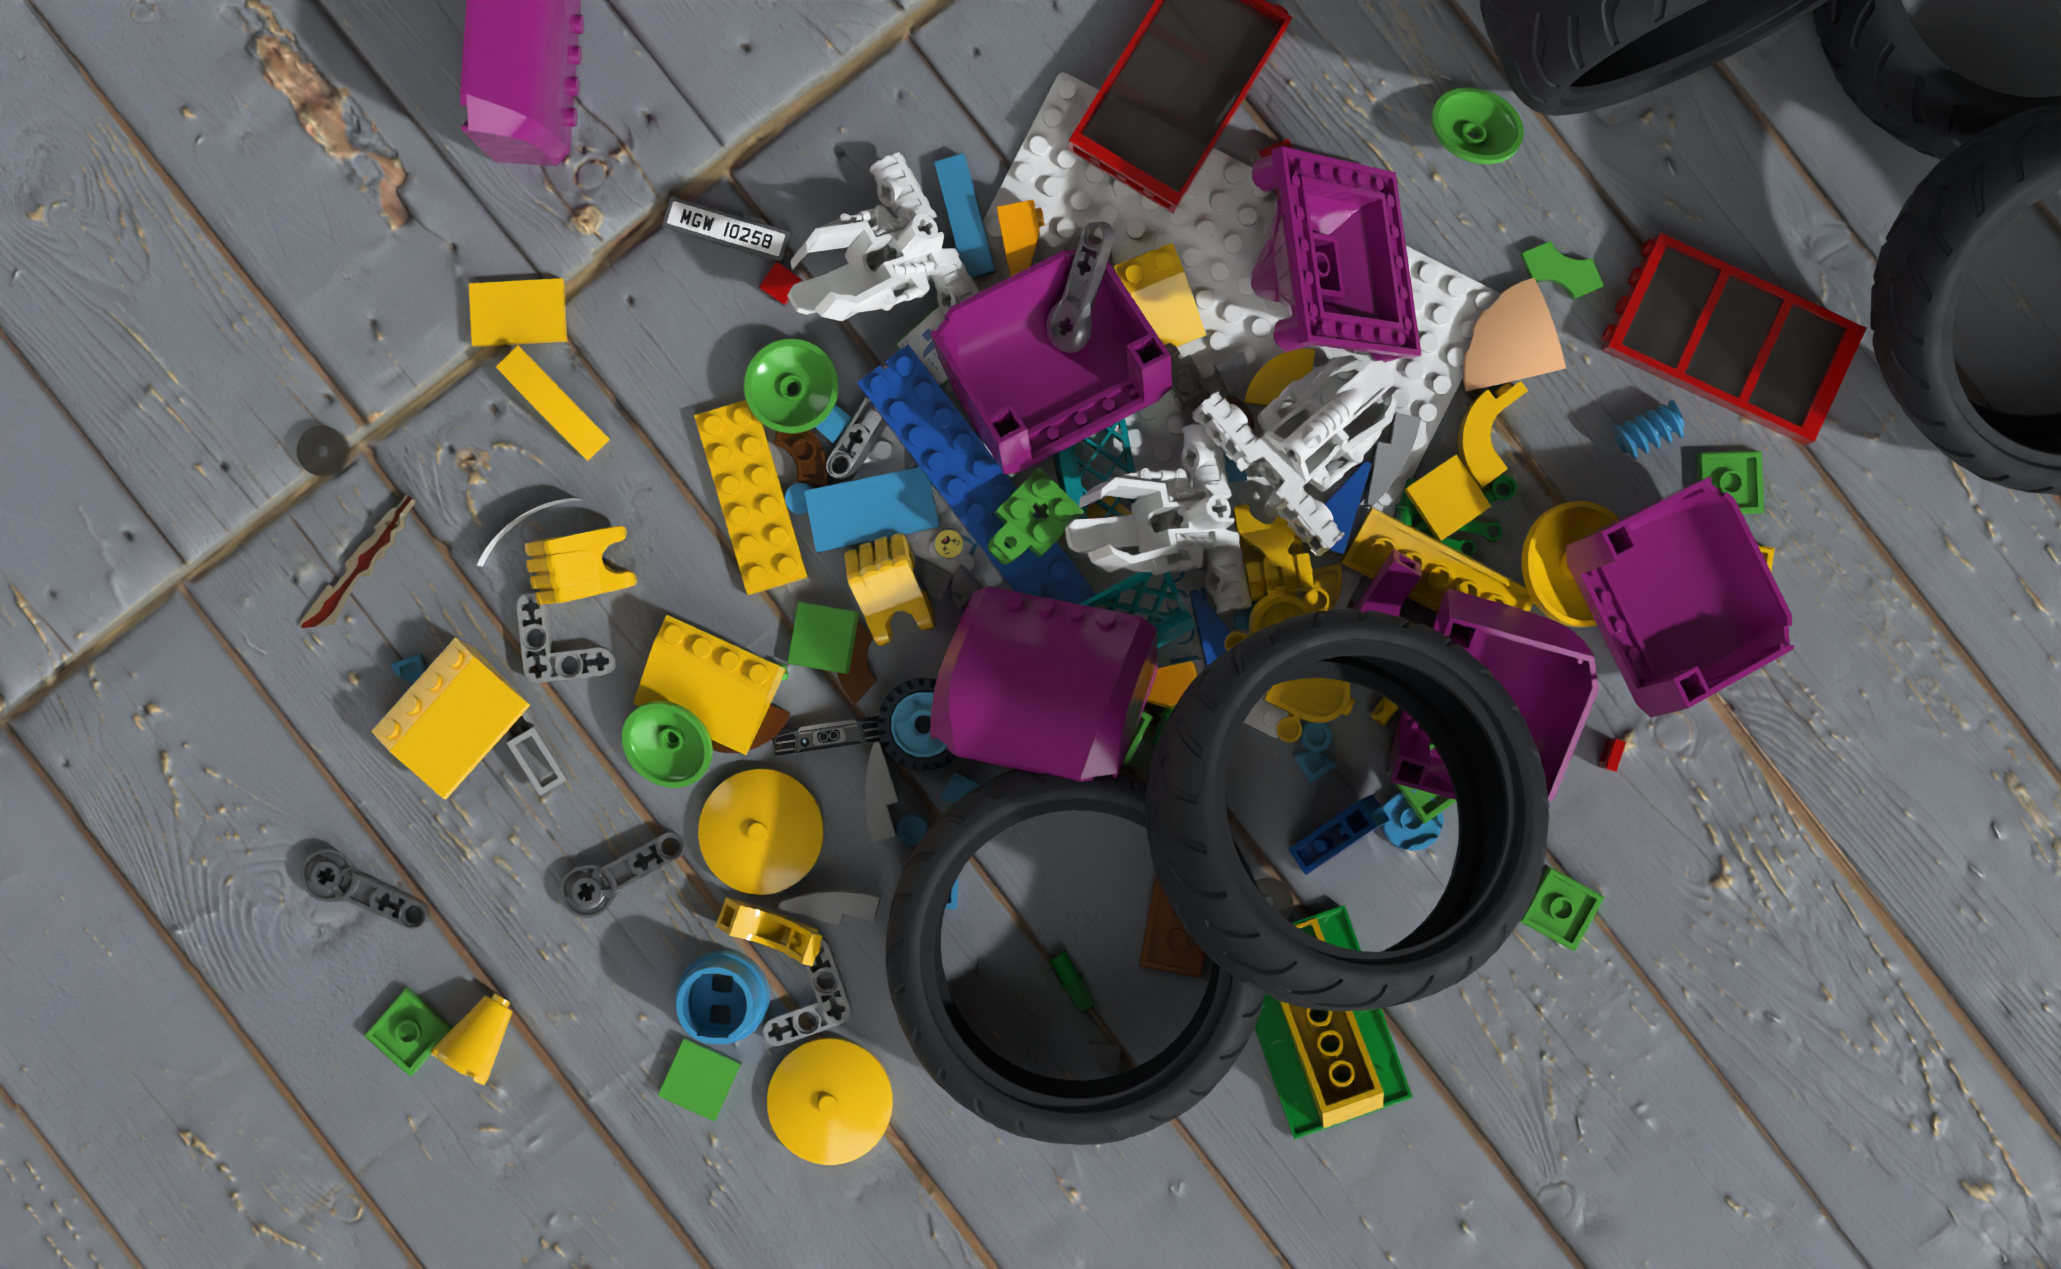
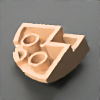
M1535 278L1521 281L1501 292L1499 298L1488 309L1483 310L1471 330L1473 336L1469 349L1464 353L1463 382L1466 392L1566 368L1556 328Z

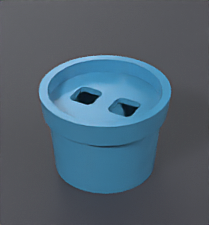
M714 950L697 957L684 970L676 992V1011L680 1024L691 1037L707 1044H730L750 1036L764 1021L770 1004V988L762 969L748 956L732 950ZM714 974L733 976L732 991H714L712 987ZM711 1006H729L731 1008L730 1022L727 1024L713 1023L710 1020Z

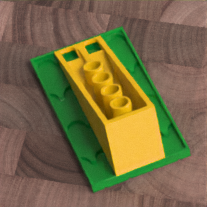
M1345 905L1292 923L1302 931L1321 941L1338 947L1361 951ZM1264 995L1255 1030L1294 1141L1413 1099L1382 1009L1341 1012L1316 1010L1284 1003L1270 995Z

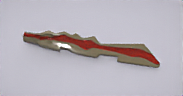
M406 494L398 506L390 509L373 527L376 530L374 534L364 541L345 562L346 572L333 587L329 583L299 623L301 628L335 624L358 578L372 575L375 561L386 557V550L395 545L396 535L405 528L406 516L416 503L413 497Z

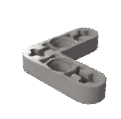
M526 593L519 598L516 609L523 671L528 680L534 683H545L604 676L610 674L615 669L617 661L615 654L607 648H590L553 653L548 605H540V608L534 611L535 620L542 619V625L530 624L526 626L525 620L532 621L531 612L525 611L524 607L530 603V598H533V601L537 603L535 593ZM533 629L541 630L544 635L543 643L537 647L531 646L527 640L529 632ZM529 651H546V656L539 655L540 664L547 667V671L542 672L541 678L538 677L537 673H532L531 669L537 665L536 656L529 657ZM601 652L603 657L609 658V664L604 665V670L601 671L599 666L593 665L587 666L589 673H584L586 663L582 656L583 654H587L586 660L598 659ZM568 656H572L578 661V669L574 674H567L562 669V662Z
M822 937L821 946L824 947V951L821 952L820 957L822 963L829 960L830 965L822 966L816 971L813 970L812 966L805 965L818 1001L769 1019L764 1026L763 1036L770 1045H785L841 1025L849 1018L852 1010L851 1003L830 944L825 938ZM815 957L813 966H817V965H818V962H817L816 957ZM826 971L832 973L835 977V985L830 989L822 988L817 980L820 973ZM840 990L841 995H836L835 999L838 1006L844 1005L845 1010L841 1013V1018H837L836 1014L830 1015L828 1010L833 1007L831 998L824 1001L822 995H831ZM803 1012L814 1014L816 1025L811 1029L801 1027L798 1020L800 1014ZM793 1017V1027L798 1034L793 1035V1029H789L783 1032L782 1039H778L777 1035L771 1036L770 1031L774 1028L773 1023L783 1027L790 1023L787 1018Z

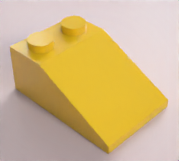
M1173 242L1114 266V271L1168 351L1206 336L1185 271Z

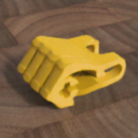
M1247 504L1234 506L1235 531L1239 533L1240 537L1239 544L1243 552L1242 560L1246 568L1245 572L1251 600L1259 601L1264 597V593L1268 595L1267 589L1279 586H1286L1287 593L1293 595L1298 594V587L1301 592L1314 590L1309 553L1303 552L1302 541L1288 526L1289 522L1278 515L1273 523L1264 524L1251 515Z
M617 525L598 528L565 537L555 536L525 543L527 556H533V559L526 562L529 573H537V575L530 576V584L533 589L540 588V591L535 593L537 604L563 603L635 585L638 582L635 573L629 570L616 572L605 565L602 560V555L609 545L626 538L628 534L626 526Z
M903 533L891 536V542H889L887 537L876 539L874 541L875 548L871 542H867L859 546L860 553L856 549L844 553L849 586L877 645L881 647L886 646L892 640L893 632L890 622L897 611H905L911 614L921 630L929 631L935 628L936 618L927 593L920 587L913 569L916 567V558L910 543Z

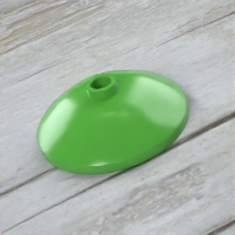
M1463 87L1448 91L1437 100L1431 114L1432 129L1438 141L1450 153L1471 163L1495 164L1511 158L1518 151L1523 141L1524 127L1517 111L1505 99L1484 89Z
M783 339L765 346L751 360L744 378L745 398L752 413L762 424L782 433H801L820 425L830 415L838 398L839 381L832 361L819 347L800 339ZM792 384H797L799 391L794 395L789 394L788 387Z
M651 701L642 704L629 715L622 729V746L628 761L641 776L654 784L669 788L686 787L697 782L710 766L713 755L710 735L701 720L690 710L679 704L669 701Z

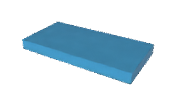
M919 467L804 491L816 553L873 542L880 537L891 538V536L898 533L907 535L940 528L931 483Z

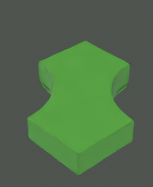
M1551 241L1520 254L1530 279L1535 278L1536 282L1548 281L1558 284L1567 291L1572 300L1604 287L1592 258L1585 260L1568 258L1562 255Z

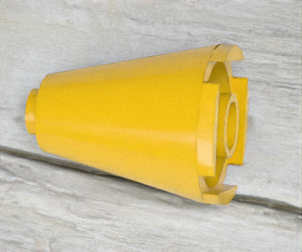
M495 993L492 998L485 995L433 1047L430 1054L436 1056L435 1058L459 1073L467 1076L470 1075L474 1078L473 1081L485 1085L513 1012L508 1009L510 1002Z

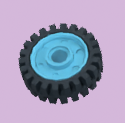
M915 678L899 684L887 695L879 710L877 721L878 734L885 751L893 760L909 769L918 771L935 770L949 764L957 757L947 749L945 743L938 738L932 739L930 731L922 733L915 726V721L919 716L926 715L931 718L933 694L937 679Z

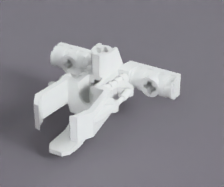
M900 152L892 156H885L881 161L875 162L869 169L870 173L875 177L877 194L883 205H877L874 209L864 210L856 215L843 213L837 220L820 228H815L791 259L793 270L807 253L848 247L845 258L849 264L825 275L792 286L787 296L796 312L806 315L817 312L821 317L843 321L859 312L881 308L888 311L895 304L904 300L910 301L917 297L922 298L930 289L928 283L930 279L935 283V288L938 292V304L944 313H947L952 306L980 293L971 275H968L966 266L959 259L957 250L955 248H942L944 234L943 232L938 233L937 224L933 220L937 215L931 209L927 197L923 195L922 188L911 169L906 165V160ZM884 206L890 207L893 214L896 215L898 218L894 219V217L889 213V211ZM868 221H872L874 227L871 228ZM905 287L909 288L898 297H895L893 293L894 290Z
M1356 355L1333 358L1327 365L1315 369L1299 381H1293L1279 398L1274 399L1258 414V422L1265 433L1261 438L1259 436L1256 437L1252 432V428L1248 425V419L1243 411L1236 405L1229 404L1226 399H1223L1219 395L1220 392L1218 390L1201 403L1192 413L1194 420L1197 423L1200 422L1205 427L1203 430L1219 448L1222 447L1227 452L1225 455L1230 460L1233 459L1236 462V467L1240 472L1254 465L1271 484L1274 491L1267 502L1271 507L1274 505L1278 510V515L1289 522L1288 526L1304 544L1307 543L1311 547L1310 551L1315 556H1321L1328 551L1345 533H1341L1337 528V524L1333 521V515L1328 507L1321 501L1314 500L1311 495H1308L1304 491L1305 488L1303 486L1309 482L1320 491H1326L1341 479L1346 471L1363 461L1364 454L1377 441L1382 430L1392 422L1397 404L1393 393L1379 404L1378 415L1371 427L1349 441V436L1343 430L1393 385L1395 375L1382 360L1371 361L1322 405L1315 398H1310L1328 377L1338 372L1352 371L1363 361ZM1290 396L1294 403L1287 410L1289 414L1281 418L1276 413L1282 407L1283 402ZM1342 456L1348 461L1344 466L1336 468L1330 473L1325 468L1330 461L1333 463Z
M1201 423L1197 425L1192 424L1182 428V433L1185 437L1182 463L1184 468L1190 472L1193 487H1191L1186 472L1183 469L1152 472L1147 468L1135 473L1117 476L1096 485L1080 498L1079 508L1100 500L1104 495L1138 499L1131 505L1132 514L1108 518L1073 520L1065 527L1068 547L1076 552H1088L1091 562L1108 572L1125 568L1131 571L1151 572L1155 576L1174 570L1182 572L1199 569L1203 565V553H1205L1208 560L1205 586L1207 591L1213 595L1214 604H1216L1217 608L1216 614H1232L1251 608L1252 600L1248 591L1249 584L1247 582L1245 564H1243L1242 560L1243 552L1239 544V533L1227 530L1234 523V518H1229L1231 508L1227 500L1232 494L1228 486L1229 479L1228 473L1225 470L1224 453L1222 447L1219 448L1203 430L1205 427ZM1152 478L1169 481V490L1166 489V483L1153 482ZM1138 546L1140 554L1131 556L1128 552L1118 551L1117 549ZM1181 555L1183 560L1168 565L1167 556Z

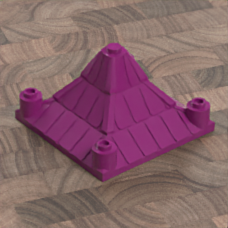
M1283 146L1271 150L1272 155L1257 160L1253 165L1251 174L1254 184L1264 192L1278 188L1279 199L1276 200L1271 239L1266 242L1252 271L1251 287L1258 297L1280 302L1291 315V317L1279 320L1275 325L1273 338L1277 346L1286 352L1309 345L1369 352L1376 361L1382 360L1384 363L1401 358L1413 359L1422 356L1396 172Z

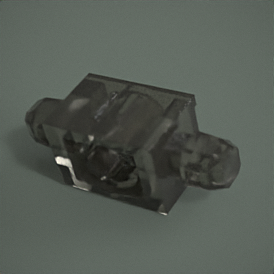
M1170 342L1164 346L1171 355V375L1188 368L1189 371H1183L1182 376L1188 377L1194 382L1192 395L1196 393L1197 389L1201 393L1184 401L1183 398H1189L1190 393L1183 392L1178 388L1177 382L1180 374L1176 376L1174 381L1172 379V388L1169 391L1182 414L1191 409L1194 412L1201 403L1211 396V393L1190 354L1180 359L1181 353Z

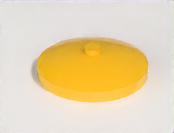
M1573 501L1559 504L1539 516L1526 536L1522 550L1521 565L1527 591L1535 605L1547 617L1562 625L1570 627L1597 625L1567 564L1566 546L1618 520L1619 518L1609 509L1588 501Z
M753 769L729 777L710 794L700 815L698 838L703 858L718 879L738 891L754 895H765L790 888L811 871L823 847L825 828L819 804L804 784L784 772L771 769Z
M838 1037L814 1039L793 1049L785 1056L775 1070L767 1093L769 1120L781 1143L798 1157L822 1165L847 1163L870 1151L886 1131L893 1108L891 1082L879 1059L864 1046Z

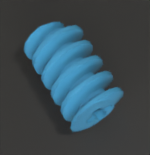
M1670 400L1668 406L1660 404L1657 406L1656 411L1653 409L1647 410L1645 417L1638 414L1634 417L1633 422L1628 419L1624 420L1622 427L1616 424L1613 425L1612 431L1620 450L1623 453H1629L1633 459H1637V448H1641L1645 454H1648L1650 452L1649 443H1652L1659 449L1661 448L1660 438L1663 437L1670 444L1673 442L1671 434L1673 432L1680 439L1684 438V421L1674 400Z

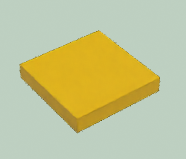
M1457 454L1404 489L1438 541H1442L1491 507Z

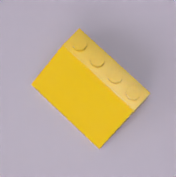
M666 615L652 645L633 704L640 706L651 701H669L679 704L690 710L701 720L711 740L747 755L786 670L779 665Z
M455 637L371 732L389 752L440 797L446 800L527 710L530 704L475 647Z

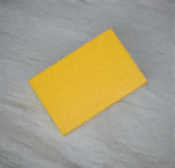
M564 279L469 283L471 340L473 347L568 342Z

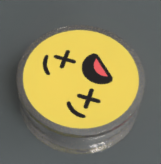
M945 528L935 535L933 547L936 554L942 559L953 560L963 553L965 541L959 531Z

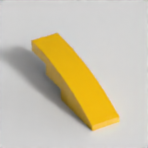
M519 345L495 366L587 461L610 440Z

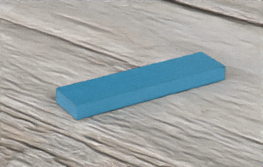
M958 154L934 162L959 259L966 266L968 275H971L972 279L975 280L997 273L965 154Z

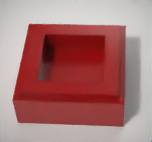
M776 261L759 288L786 306L789 302L787 295L794 284L803 282V280Z
M1616 738L1606 739L1598 763L1599 768L1617 772L1626 742Z

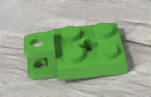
M1039 467L994 512L1005 525L991 538L987 545V550L1002 565L1012 563L1027 548L1040 558L1065 533V527L1071 521L1079 519L1085 512ZM1034 505L1038 507L1043 506L1046 509V519L1042 517L1035 519L1033 517L1035 513ZM1004 542L1007 543L1010 548H1007Z

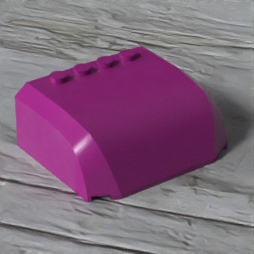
M581 0L466 1L460 106H467L468 121H464L461 130L494 162L557 166L569 154L572 127L577 126L578 119L577 109L573 108L574 96H578L580 90L579 77H576V65H581L582 49L581 46H578V35L583 34L584 17L580 15Z
M1076 249L1063 250L952 306L944 315L945 319L936 331H931L930 334L937 355L954 392L1003 474L1019 473L1159 401L1172 388L1171 355L1109 262H1107L1093 310H1091L1092 328L1090 338L1087 344L1077 352L1069 353L1059 350L1050 341L1046 329L1047 317L1052 307L1062 299ZM1070 320V321L1068 322V327H1071V329H1070L1069 331H1072V330H1073V324L1070 325V322H1071V320Z
M1710 477L1664 496L1566 546L1567 564L1636 705L1651 718L1688 709L1794 650V645H1790L1789 626H1792V614L1736 500L1729 493H1722L1711 483L1712 479Z
M990 586L975 591L952 637L938 673L932 701L930 736L932 739L938 738L945 743L947 749L959 757L1037 774L1045 773L1079 782L1093 781V777L1112 774L1113 778H1117L1157 675V628L1141 616Z
M1448 589L1442 598L1432 629L1451 638L1452 644H1459L1488 668L1493 674L1494 679H1498L1516 703L1540 754L1541 765L1546 778L1548 800L1551 802L1557 794L1599 690L1594 653L1581 637L1557 621L1510 605ZM1402 710L1389 750L1390 782L1456 800L1450 776L1436 747L1430 750V742L1432 741L1415 720Z

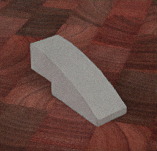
M1400 413L1394 414L1390 423L1387 443L1377 442L1374 444L1371 458L1372 464L1368 474L1363 502L1364 507L1373 506L1387 492L1400 474L1416 440L1421 417Z
M528 707L504 735L508 740L506 742L541 796L565 782L568 778L545 733Z
M881 741L873 743L865 779V811L872 843L897 835L889 805L899 802L900 798Z
M848 889L819 890L783 899L778 909L838 926L842 923L844 914L874 922L882 895Z

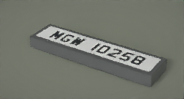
M673 196L670 197L662 224L663 228L779 263L784 261L791 237L790 231Z

